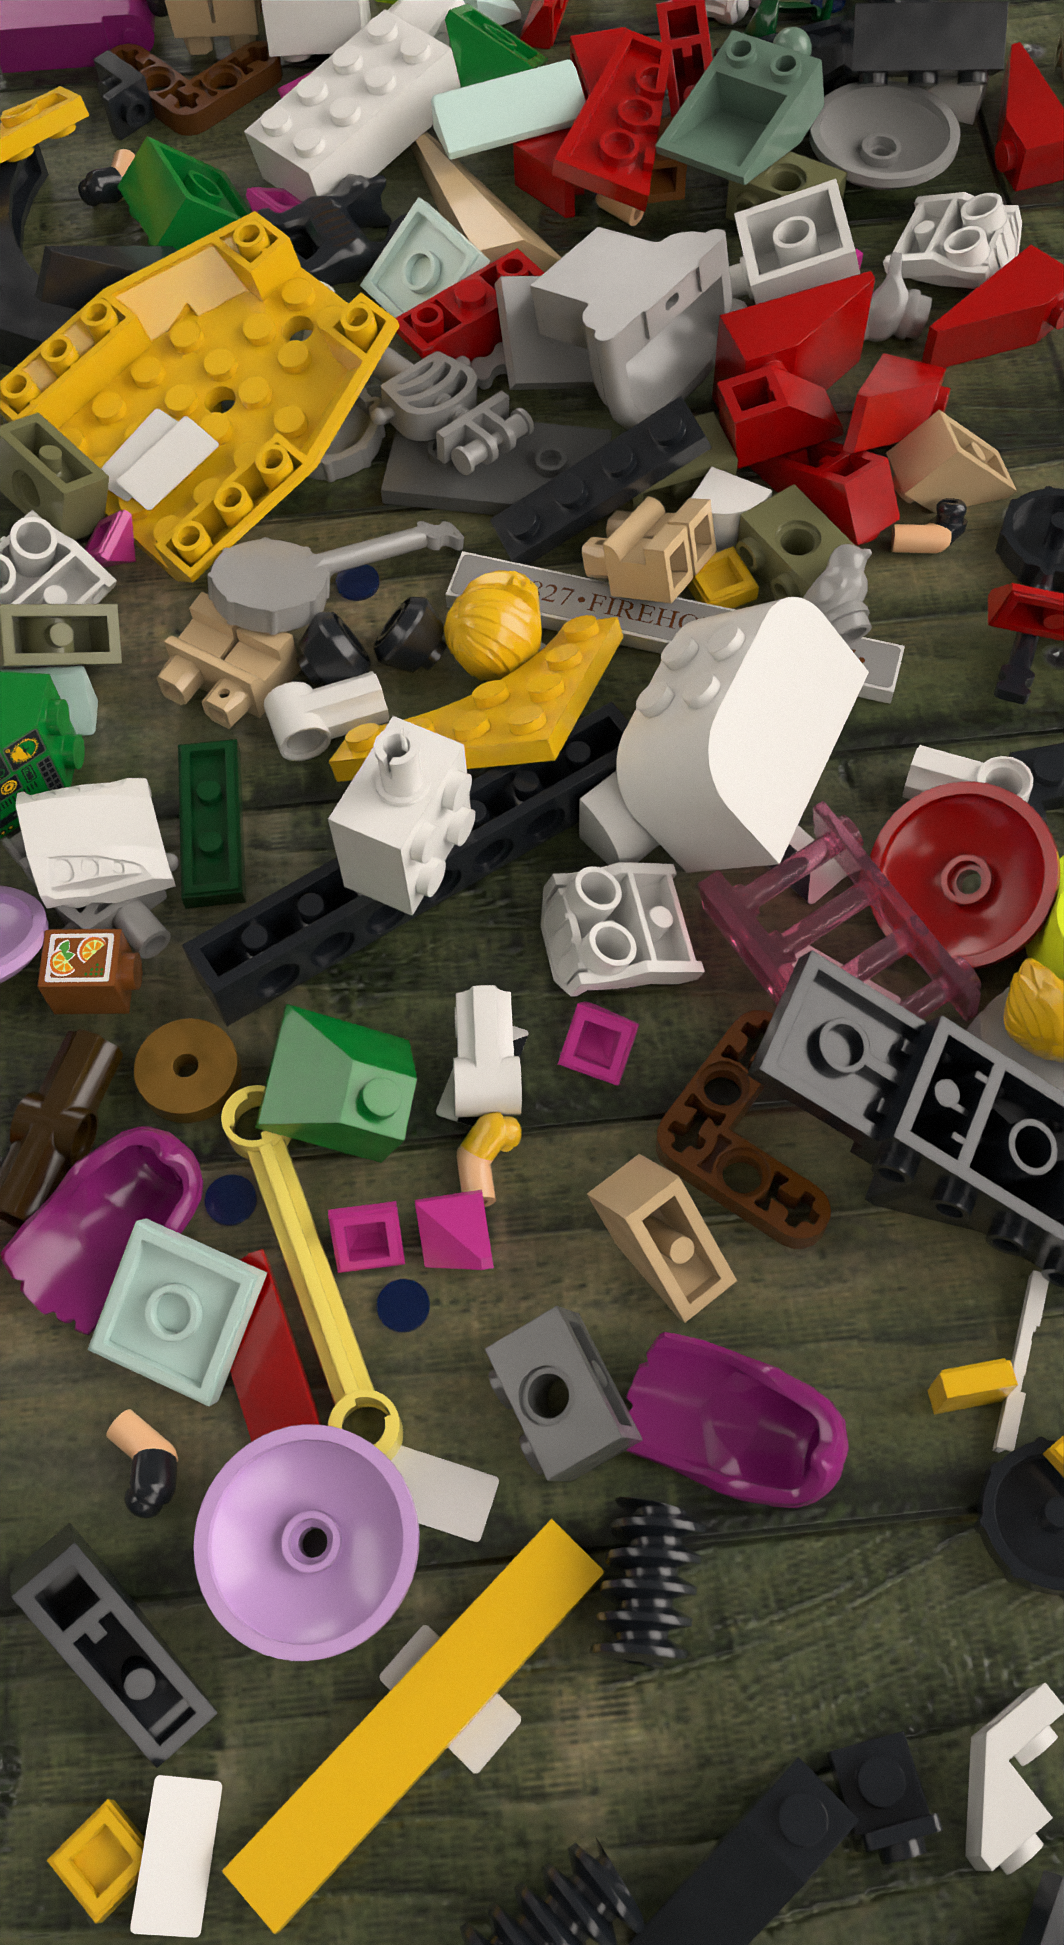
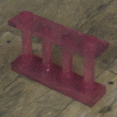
M824 801L813 807L814 834L817 839L745 887L741 883L732 887L719 870L698 883L703 909L777 1006L794 970L792 964L797 961L795 954L871 904L893 932L840 968L865 982L910 952L933 981L900 1002V1006L919 1018L924 1019L950 1001L966 1022L977 1015L981 995L979 991L981 982L972 966L961 956L953 959L863 850L864 841L855 824L844 814L836 817ZM834 858L855 885L784 932L780 933L774 930L768 934L756 919V916L760 914L758 907Z

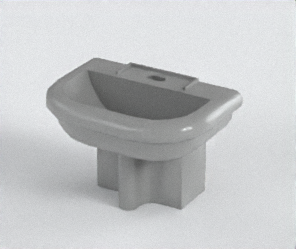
M597 227L530 285L540 335L588 350L593 382L597 393L603 403L608 406L612 418L624 429L629 430L680 396L685 400L702 384L715 367L719 315L732 311L726 233L721 229H713L706 233L695 231L680 232L670 235L660 242H652Z

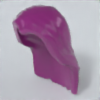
M141 1126L119 1133L77 1161L48 1200L24 1222L1 1251V1260L12 1279L21 1281L20 1291L37 1310L44 1315L56 1313L57 1319L63 1323H71L75 1320L74 1330L89 1335L97 1326L136 1221L149 1219L181 1234L192 1219L203 1193L204 1182L199 1162L193 1152L170 1132L149 1126Z
M663 1332L657 1336L646 1352L648 1362L639 1364L626 1397L633 1406L629 1413L643 1440L625 1451L668 1467L718 1493L751 1503L774 1507L800 1508L816 1503L834 1488L842 1475L849 1445L845 1419L833 1402L814 1387L792 1377L773 1365L744 1356L705 1340L669 1332Z

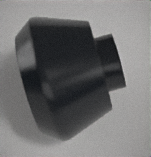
M408 597L391 615L374 642L373 649L377 661L411 673L421 666L427 671L430 670L440 659L447 647L446 641L442 639L444 625L427 598Z
M318 612L298 642L302 654L296 660L305 675L313 684L318 686L322 682L328 685L368 673L371 667L370 657L348 625L334 612Z

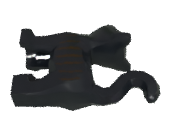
M348 174L334 193L310 197L282 213H275L270 208L258 210L262 217L290 238L301 267L317 280L330 286L356 282L368 273L407 215H401L392 222L390 216L382 209L381 194L386 186V179L383 175L367 178L354 174ZM389 226L385 239L381 243L369 241L360 229ZM310 250L313 256L305 260L298 254L299 252Z

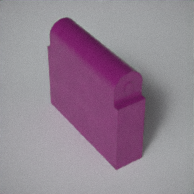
M0 0L2 73L94 67L93 59L107 50L110 51L113 47L127 43L137 44L150 51L155 41V16L151 13L146 0Z

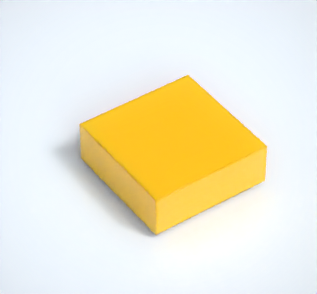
M734 546L716 552L697 575H693V579L687 585L697 602L730 609L756 600L759 590L758 584L741 557L737 554Z
M1005 1358L941 1370L927 1391L935 1415L1003 1402L1018 1386L1011 1360L1006 1361Z
M107 1799L47 1859V1862L95 1923H102L137 1887L145 1837L116 1801Z

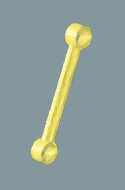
M262 1085L244 1087L232 1094L226 1101L221 1114L222 1127L233 1149L240 1156L249 1159L334 1403V1408L329 1416L328 1426L342 1429L345 1419L353 1411L363 1407H373L383 1411L387 1415L384 1417L385 1430L379 1441L373 1445L391 1461L402 1445L403 1425L391 1400L374 1390L287 1148L291 1138L268 1131L261 1132L262 1139L245 1140L235 1134V1126L238 1119L249 1109L261 1105L265 1086Z

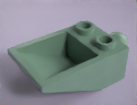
M788 27L781 30L776 35L773 43L733 30L655 145L656 153L746 185L798 146L824 107L822 60L810 56L812 44L808 34L801 28Z

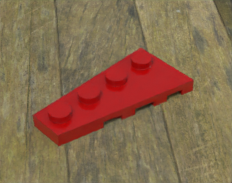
M626 29L555 155L552 176L643 212L646 211L672 46Z

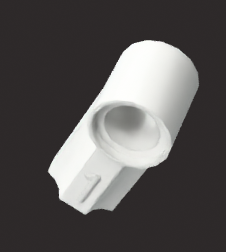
M373 671L312 689L310 685L304 682L285 683L274 688L264 699V709L279 751L283 758L290 761H304L320 755L327 749L331 739L346 735L350 730L366 723H376L379 725L390 721L381 685L376 673L374 674Z
M919 745L910 766L903 797L912 799L928 789L947 783L975 781L996 785L1009 790L1028 803L1033 787V776L1030 769L1022 761L1013 757L999 756L983 763Z
M495 985L472 986L467 991L456 993L455 1036L457 1038L458 1058H453L455 1117H478L491 1112H500L503 1116L521 1115V1065L519 1056H514L511 992L502 991Z

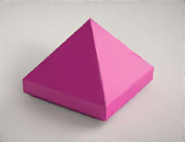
M125 509L99 520L85 547V550L103 568L136 562L132 514Z
M396 1201L328 1210L338 1273L405 1265Z

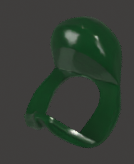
M762 0L743 33L755 38L776 33L778 13H809L814 23L828 20L831 16L834 0H823L822 9L805 2Z

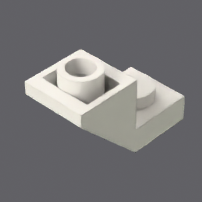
M1046 1683L1027 1689L971 1737L965 1856L976 1871H993L1000 1865L1006 1875H1009L1028 1862L1043 1846L1036 1832L1053 1817L1009 1760L1014 1756L1020 1765L1024 1766L1044 1752L1058 1738L1049 1725L1064 1713V1705Z

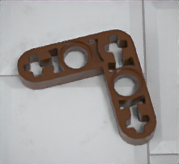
M262 40L252 41L243 45L190 80L137 44H120L110 50V52L145 76L155 117L174 132L186 136L205 132L274 87L281 81L283 76L280 56L270 57L268 43ZM223 86H234L232 88L224 90L217 89ZM167 87L160 91H151L155 88Z
M752 1010L743 1013L734 1021L664 1115L657 1129L656 1153L660 1162L668 1170L778 1243L791 1249H805L815 1245L823 1237L831 1217V1207L826 1194L818 1186L733 1132L765 1088L764 1085L747 1076L756 1053L750 1059L748 1070L739 1063L745 1055L748 1037L755 1039L760 1033L765 1034L774 1015L765 1010ZM717 1077L728 1078L738 1085L741 1096L733 1104L727 1106L717 1105L707 1098L704 1092L705 1085ZM698 1112L706 1120L698 1133L697 1147L700 1150L688 1146L682 1153L674 1149L675 1136L672 1133L674 1132L680 1136L687 1134L694 1125ZM737 1162L749 1164L757 1170L760 1176V1185L754 1191L738 1193L731 1190L725 1184L723 1171L729 1165ZM772 1182L781 1186L776 1200L792 1209L798 1207L801 1202L811 1208L808 1219L814 1225L806 1221L799 1223L796 1228L788 1225L785 1222L788 1210L774 1199H771L767 1211L759 1207L766 1200Z

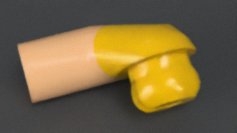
M491 1112L479 1117L457 1149L456 1158L461 1193L482 1189L485 1207L496 1202L491 1163L500 1150L509 1152L518 1146L521 1140V1126L516 1118L507 1115L503 1116L500 1112Z

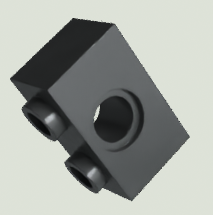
M555 1306L485 1348L494 1367L489 1372L491 1386L500 1402L507 1409H514L524 1430V1434L519 1437L523 1454L533 1470L539 1475L544 1474L548 1481L572 1482L643 1440L579 1313ZM563 1379L568 1387L569 1400L565 1410L560 1415L554 1417L547 1406V1394L550 1387L556 1381Z

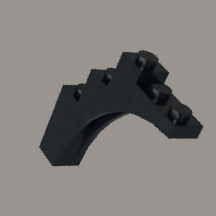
M39 143L33 146L34 152L27 158L16 162H8L6 160L0 164V364L13 368L17 367L79 311L40 302L35 297L39 275L29 266L23 255L24 227L34 198L49 175Z

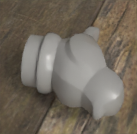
M892 252L886 278L872 294L864 341L881 342L887 340L892 335L901 340H904L906 337L917 340L925 327L932 299L931 297L921 295L918 289L908 290L901 274V253Z
M842 544L834 549L828 559L826 569L815 580L803 597V599L814 604L824 614L847 645L865 636L872 628L868 619L869 609L863 603L868 592V580L864 569L872 552L871 549H861L852 544Z

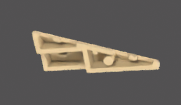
M427 131L410 145L439 213L491 260L489 264L516 248L543 272H546L562 258L457 159L449 160L443 146Z

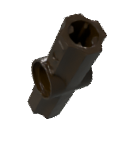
M86 1030L68 1031L39 1092H30L21 1100L16 1108L10 1127L12 1147L0 1169V1220L20 1228L54 1193L71 1166H74L77 1161L91 1152L99 1126L97 1110L123 1057V1053L117 1045L108 1042L98 1034Z

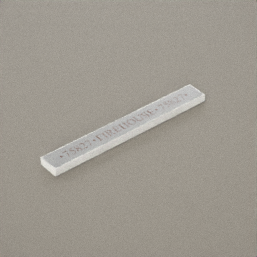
M463 551L446 592L447 607L451 608L455 599L463 593L467 585L475 578L497 570L516 571L525 574L538 587L542 628L560 631L565 623L583 615H592L596 619L618 617L623 633V639L619 645L662 654L664 648L673 640L676 633L685 624L693 620L735 610L679 597L672 604L611 596L608 582ZM866 637L848 644L869 672L857 697L891 704L905 646Z

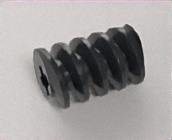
M619 1496L615 1498L617 1505L634 1516L615 1519L611 1523L610 1531L614 1537L626 1543L629 1547L609 1550L606 1553L605 1562L609 1567L622 1574L624 1578L607 1580L600 1586L601 1595L619 1606V1609L598 1613L595 1616L594 1622L597 1628L613 1637L614 1640L594 1644L590 1647L589 1653L615 1662L661 1669L664 1668V1663L687 1659L688 1650L670 1640L668 1635L670 1630L692 1627L693 1618L674 1608L673 1602L677 1598L697 1595L698 1587L679 1577L678 1569L701 1564L702 1556L685 1547L682 1543L683 1537L706 1534L707 1526L687 1515V1512L681 1508L648 1499Z
M596 1838L599 1856L596 1858L577 1843L568 1848L573 1873L569 1878L549 1862L541 1867L546 1895L542 1898L523 1882L515 1886L514 1890L519 1914L513 1918L496 1902L489 1905L487 1910L492 1931L490 1936L484 1937L468 1922L460 1926V1932L465 1945H587L586 1940L589 1938L598 1945H618L613 1925L614 1919L618 1918L637 1934L645 1928L640 1909Z

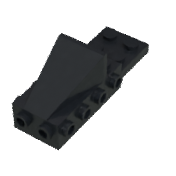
M811 950L799 957L747 1076L854 1141L850 1152L872 1165L871 1170L874 1173L865 1200L878 1207L982 1232L986 1235L985 1240L991 1247L1009 1255L1023 1257L1041 1268V1274L1047 1281L1064 1288V1092L944 1016H939L926 1022L815 951Z

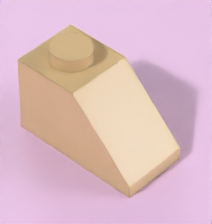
M940 410L886 452L895 473L892 476L896 492L907 503L911 504L916 501L933 513H937V503L945 498L960 499L966 506L1006 499L1017 492L998 450Z
M638 1154L587 1193L615 1244L673 1313L684 1323L737 1282L678 1175Z

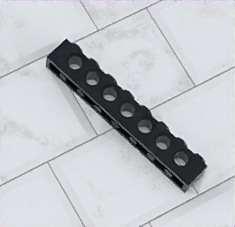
M611 701L576 722L555 761L497 766L472 780L469 796L471 809L475 811V821L470 835L462 846L454 844L445 859V873L439 888L431 897L424 895L413 915L344 887L338 858L336 857L182 944L197 981L226 1026L228 1027L578 823L579 799L616 771L619 743L629 721Z

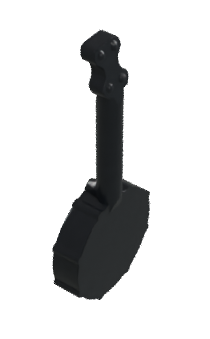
M1046 486L1044 489L1031 491L1017 499L1010 500L999 532L995 552L1000 555L1005 566L1017 577L1019 582H1026L1030 584V587L1049 591L1056 590L1064 593V489ZM1021 632L1016 633L1008 664L1002 665L998 674L1000 681L997 682L994 690L996 698L1022 705L1028 702L1031 690L1028 688L1032 686L1035 678L1034 672L1031 671V666L1040 636Z
M1040 1436L1033 1442L1013 1450L1001 1461L994 1462L985 1470V1480L978 1498L977 1521L974 1523V1529L980 1534L987 1552L995 1564L1002 1570L1008 1582H1016L1036 1592L1059 1595L1064 1599V1477L1043 1455L1056 1441L1047 1440Z

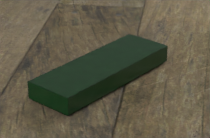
M237 739L178 745L181 899L184 907L189 909L246 903L241 753Z

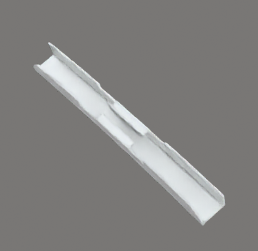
M1035 1270L1028 1279L1011 1361L1018 1386L1002 1403L992 1451L998 1453L1004 1450L1012 1452L1015 1448L1026 1393L1021 1392L1030 1354L1033 1332L1036 1331V1326L1040 1327L1049 1281L1042 1276L1041 1272Z

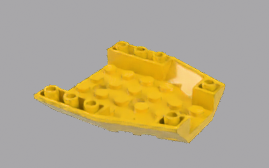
M254 211L100 291L0 381V414L9 423L35 413H40L100 469L155 409L162 410L178 422L184 416H188L219 443L218 448L152 510H146L133 497L129 501H125L110 490L107 492L105 517L124 509L131 513L134 543L176 581L193 583L214 564L217 557L222 553L223 548L232 547L317 468L397 332L399 323L396 318L362 292L350 303H347L301 267L290 238ZM299 331H312L311 335L304 341H289ZM225 400L235 401L232 408L228 411L212 413L214 407Z

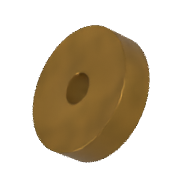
M180 1019L159 1027L143 1042L135 1058L134 1078L143 1099L154 1113L172 1122L194 1123L213 1117L223 1110L226 1101L238 1090L241 1082V1062L232 1040L220 1027L201 1019ZM185 1065H198V1069L193 1075L189 1077L178 1076L180 1069Z

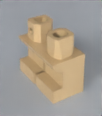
M165 0L174 37L183 38L191 55L208 54L212 51L213 37L229 36L231 49L236 51L243 45L256 41V35H259L260 0Z
M648 496L633 512L616 511L608 519L606 527L607 538L591 537L582 546V556L587 577L608 579L611 596L672 604L691 582L693 575H697L717 551L711 500L689 498L676 513H665L660 501Z
M201 592L189 607L193 619L178 638L169 636L164 641L170 659L159 673L157 681L162 694L180 705L187 704L199 688L208 692L202 700L205 714L212 721L230 729L246 712L261 718L265 713L264 699L268 693L280 685L290 683L300 672L301 668L296 660L298 656L292 634L280 632L276 635H271L269 633L251 631L236 625H229L227 620L216 610L213 601L209 599V595Z

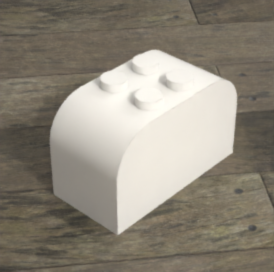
M799 597L783 598L693 620L685 624L676 633L673 640L664 648L661 654L662 661L648 687L639 695L636 701L637 708L621 737L617 752L616 770L623 800L634 818L687 873L780 864L869 673L824 614L814 604Z

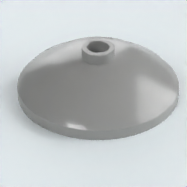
M888 80L887 86L859 87L858 82L832 91L824 97V107L809 129L810 145L821 163L848 172L846 181L876 190L906 189L920 185L941 174L954 160L961 135L959 122L955 114L939 97L920 87L908 86L907 83Z

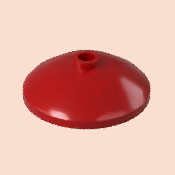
M975 781L953 782L936 786L918 794L901 806L880 831L872 848L867 869L869 903L872 913L886 937L911 958L925 965L952 971L986 968L1000 963L1022 950L1033 940L1046 923L1056 902L1060 885V860L1057 846L1041 816L1026 801L1011 791L996 785ZM972 874H979L981 876L980 888L974 893L965 894L962 890L965 878Z

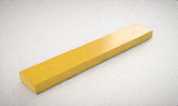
M553 1519L538 1532L222 1870L223 1874L274 1934L279 1933L605 1576V1571Z

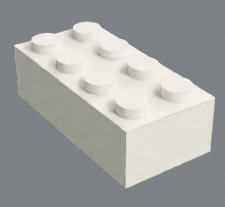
M384 9L244 131L263 179L277 188H284L303 202L310 197L334 193L348 174L362 175L367 178L376 176L433 125L432 97L436 94L461 88L452 50L449 46Z

